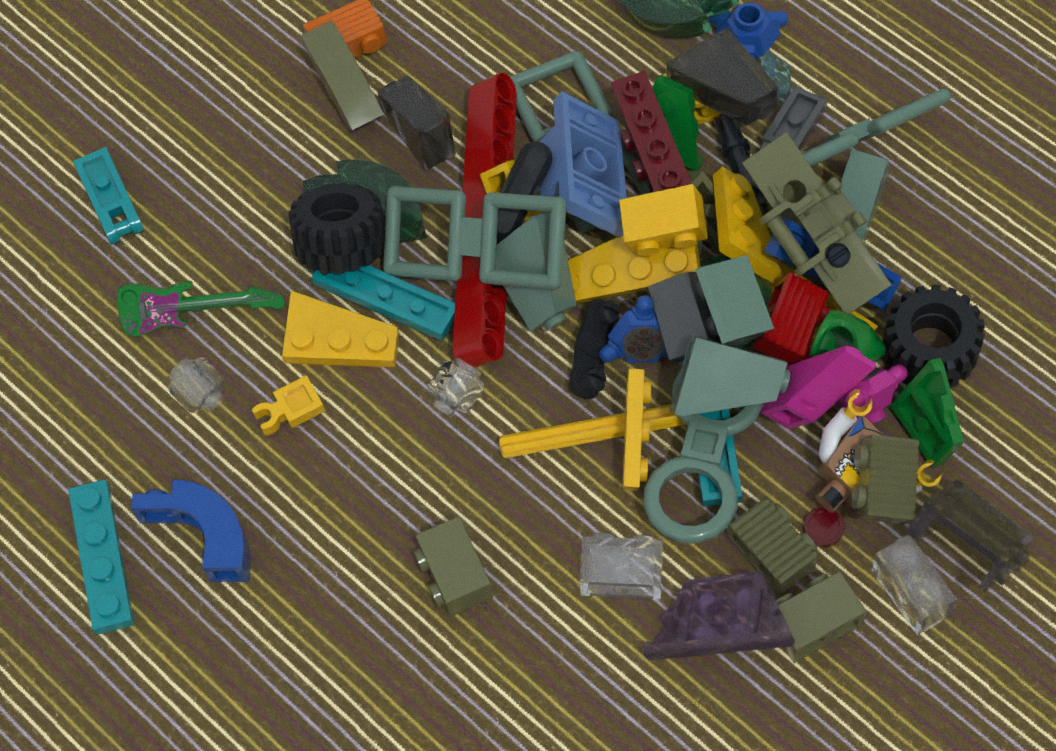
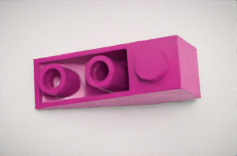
M842 346L824 354L791 364L786 367V370H790V379L784 393L779 392L777 401L764 403L760 413L788 429L815 422L875 369L876 363L863 356L858 349Z

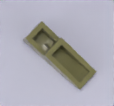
M332 20L300 35L331 101H334L349 132L384 115L359 65Z

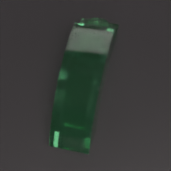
M620 0L631 19L645 31L660 37L683 39L696 37L712 31L713 28L708 18L727 12L733 5L739 3V0Z
M356 159L336 161L337 174H322L313 179L303 181L305 193H308L314 187H322L324 184L330 183L362 185V189L369 188L373 191L374 195H378L380 198L385 222L388 189L392 186L411 187L402 176L392 169L375 162ZM402 202L399 244L426 239L420 204L416 202Z

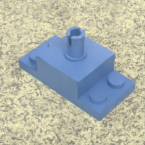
M562 91L553 100L555 127L539 141L549 147L553 158L551 167L540 187V195L564 198L568 214L577 216L601 230L621 237L623 235L619 200L625 199L627 196L620 121Z

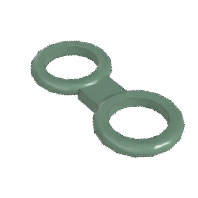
M680 371L672 384V400L680 375ZM764 403L745 406L736 416L725 420H711L699 414L677 415L688 427L681 456L665 461L654 470L644 488L643 506L649 522L663 536L679 543L699 544L716 538L728 528L737 512L738 492L731 475L720 466L727 437L741 433L753 424ZM683 473H698L709 478L718 487L722 497V505L718 513L708 522L697 526L681 525L672 521L662 510L659 494L664 485L674 476Z

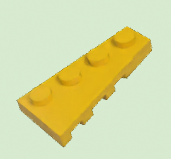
M624 235L568 260L576 304L591 302L595 299H606L648 291V286L685 272H696V269L701 268L697 244L689 248L671 246L660 249V252L657 254L641 256L634 254L624 243Z

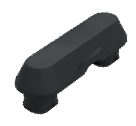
M538 141L526 144L521 149L500 193L537 195L552 164V152L549 147ZM498 208L497 241L501 242L519 228L529 210Z
M595 299L590 302L583 314L581 327L577 334L569 388L573 394L585 399L595 398L598 392L602 391L605 387L606 375L604 373V363L599 357V351L608 344L610 340L608 335L612 331L613 324L618 321L620 310L617 303L613 300L605 302L601 299Z

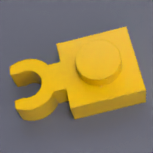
M307 375L274 391L273 395L276 402L272 404L260 403L252 409L256 420L266 415L271 416L269 421L260 425L264 435L276 432L280 424L285 420L288 421L292 429L325 412L324 405Z

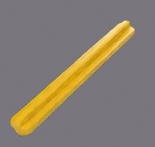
M671 404L643 409L642 419H650L649 432L685 424L677 415L670 411ZM625 413L502 435L499 437L501 454L504 458L623 437L625 435Z

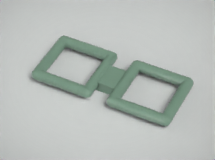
M573 51L510 76L517 92L516 109L533 142H539L555 126L543 130L521 87L572 67L576 71L595 109L612 117L613 111L581 52ZM621 138L623 162L640 195L650 193L646 181H638L632 165V161L637 160L633 151H626ZM571 215L577 229L582 233L598 228L577 216Z
M940 89L873 120L868 118L824 138L825 143L802 152V154L812 167L856 146L861 141L884 133L949 102L951 93L947 89ZM752 178L753 186L759 188Z
M392 186L388 189L383 263L385 273L392 276L457 281L462 276L463 256L480 257L479 278L484 284L549 290L560 288L562 284L566 201L564 198L490 192L484 196L483 218L465 217L466 195L461 190ZM402 202L450 205L447 265L399 261ZM498 208L550 212L547 274L495 269Z

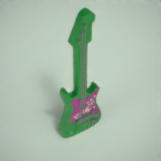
M188 280L178 282L166 288L126 283L120 286L117 293L119 319L124 332L130 336H141L167 325L184 328L187 325V320L182 319L179 312L250 305L251 308L273 307L279 310L285 303V299L280 293L253 285L249 286L247 291L182 297V293L193 285V282Z

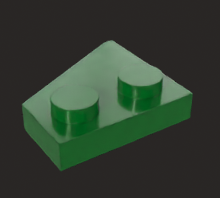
M660 75L655 79L652 89L684 166L697 171L703 165V156H698L696 137L699 135L698 120L694 115L696 107L694 90L666 76Z
M941 358L929 360L890 407L912 439L919 441L918 447L925 458L934 461L931 465L933 468L943 465L964 443L944 363Z

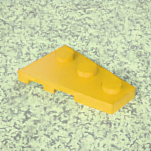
M722 166L713 174L719 252L731 259L748 255L753 272L776 285L785 276V272L779 259L764 252L771 236L767 226H763L759 221L763 215L751 184L744 176L734 174Z

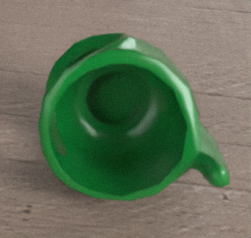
M832 309L823 320L811 346L810 358L842 346H850L858 349L866 358L876 362L886 353V348L883 341L867 322L851 313Z

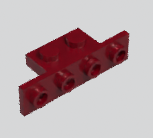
M645 70L610 82L624 119L626 130L620 131L624 147L627 152L633 151L637 159L632 161V165L638 181H646L650 193L692 184Z

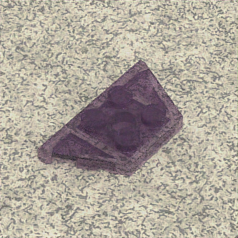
M762 571L686 580L677 594L676 602L667 609L660 620L664 627L653 643L646 641L642 648V653L650 661L795 646V639L767 578Z

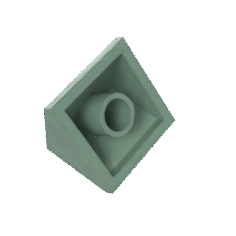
M748 255L707 265L695 270L722 344L740 346L774 329Z

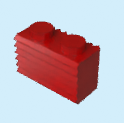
M787 273L775 285L767 305L774 329L755 338L752 348L768 356L782 359L788 362V366L798 363L803 359H809L815 329L820 327L829 313L830 308L825 306L829 295L828 290H822L821 287L795 276L794 273Z

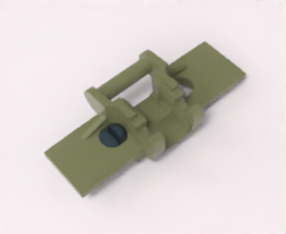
M787 132L742 162L773 208L762 216L759 221L763 226L768 225L797 269L794 272L798 277L814 268L841 309L848 313L853 312L892 285L855 232L867 221L861 212L857 213L843 194L840 181L835 176L823 185ZM792 181L802 182L806 188L805 197L796 203L788 202L784 196L785 186ZM791 209L820 250L811 259L808 258L781 218L782 215Z

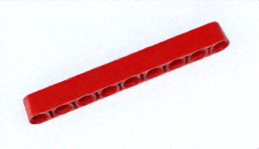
M503 72L476 83L469 89L462 190L466 195L465 217L483 218V202L487 192L480 174L514 159L517 92L512 79ZM463 256L462 276L457 280L453 356L457 364L467 371L499 360L503 356L507 291L503 285L484 284L479 278L480 257Z

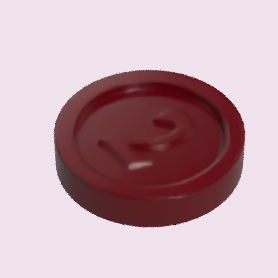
M818 508L807 515L804 522V533L811 537L816 546L831 547L837 544L843 536L844 522L836 511L831 513L825 508Z

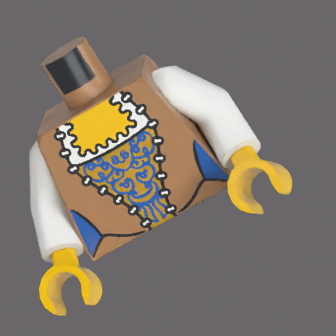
M854 389L850 392L848 407H842L822 432L818 452L822 462L818 466L817 471L828 484L817 494L816 499L822 507L831 513L844 501L853 508L852 492L855 484H859L860 468H855L854 465L856 446L861 444L862 439L869 435L883 436L864 416L872 408V398L862 407H858L853 403V400L860 394V389ZM933 460L924 461L917 471V493L922 490V485L927 487L935 486L943 476V473H941L935 479H929L924 475V468L934 463Z

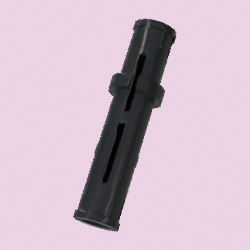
M724 112L718 115L719 118L714 119L715 126L722 140L721 151L723 157L728 159L734 174L744 176L751 184L763 214L767 200L761 190L753 186L752 177L742 164V162L750 157L749 151L751 146L748 139H744L736 113Z

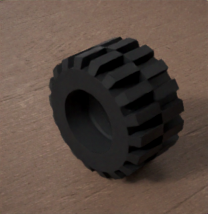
M347 183L324 184L322 187L310 189L308 193H302L298 197V201H294L291 205L289 221L294 253L298 257V261L302 265H307L308 269L313 271L320 270V273L326 274L330 272H336V274H343L346 271L354 272L360 270L362 266H369L373 263V259H378L382 255L385 244L382 204L378 195H374L373 191L369 188L362 189V185H348Z
M932 284L931 290H926L923 285L916 287L914 294L909 291L905 292L901 296V301L896 300L892 305L891 312L888 313L883 343L886 348L884 359L886 364L892 363L891 367L897 364L906 367L908 374L906 379L902 381L903 383L908 385L927 362L932 359L941 358L950 388L957 386L960 378L965 381L970 376L971 370L975 368L985 336L983 333L985 328L984 319H979L980 310L977 305L969 306L971 299L964 294L961 297L956 295L957 289L949 287L948 291L940 290L941 285ZM924 328L938 329L947 334L953 343L946 347L933 348L919 342L913 333Z

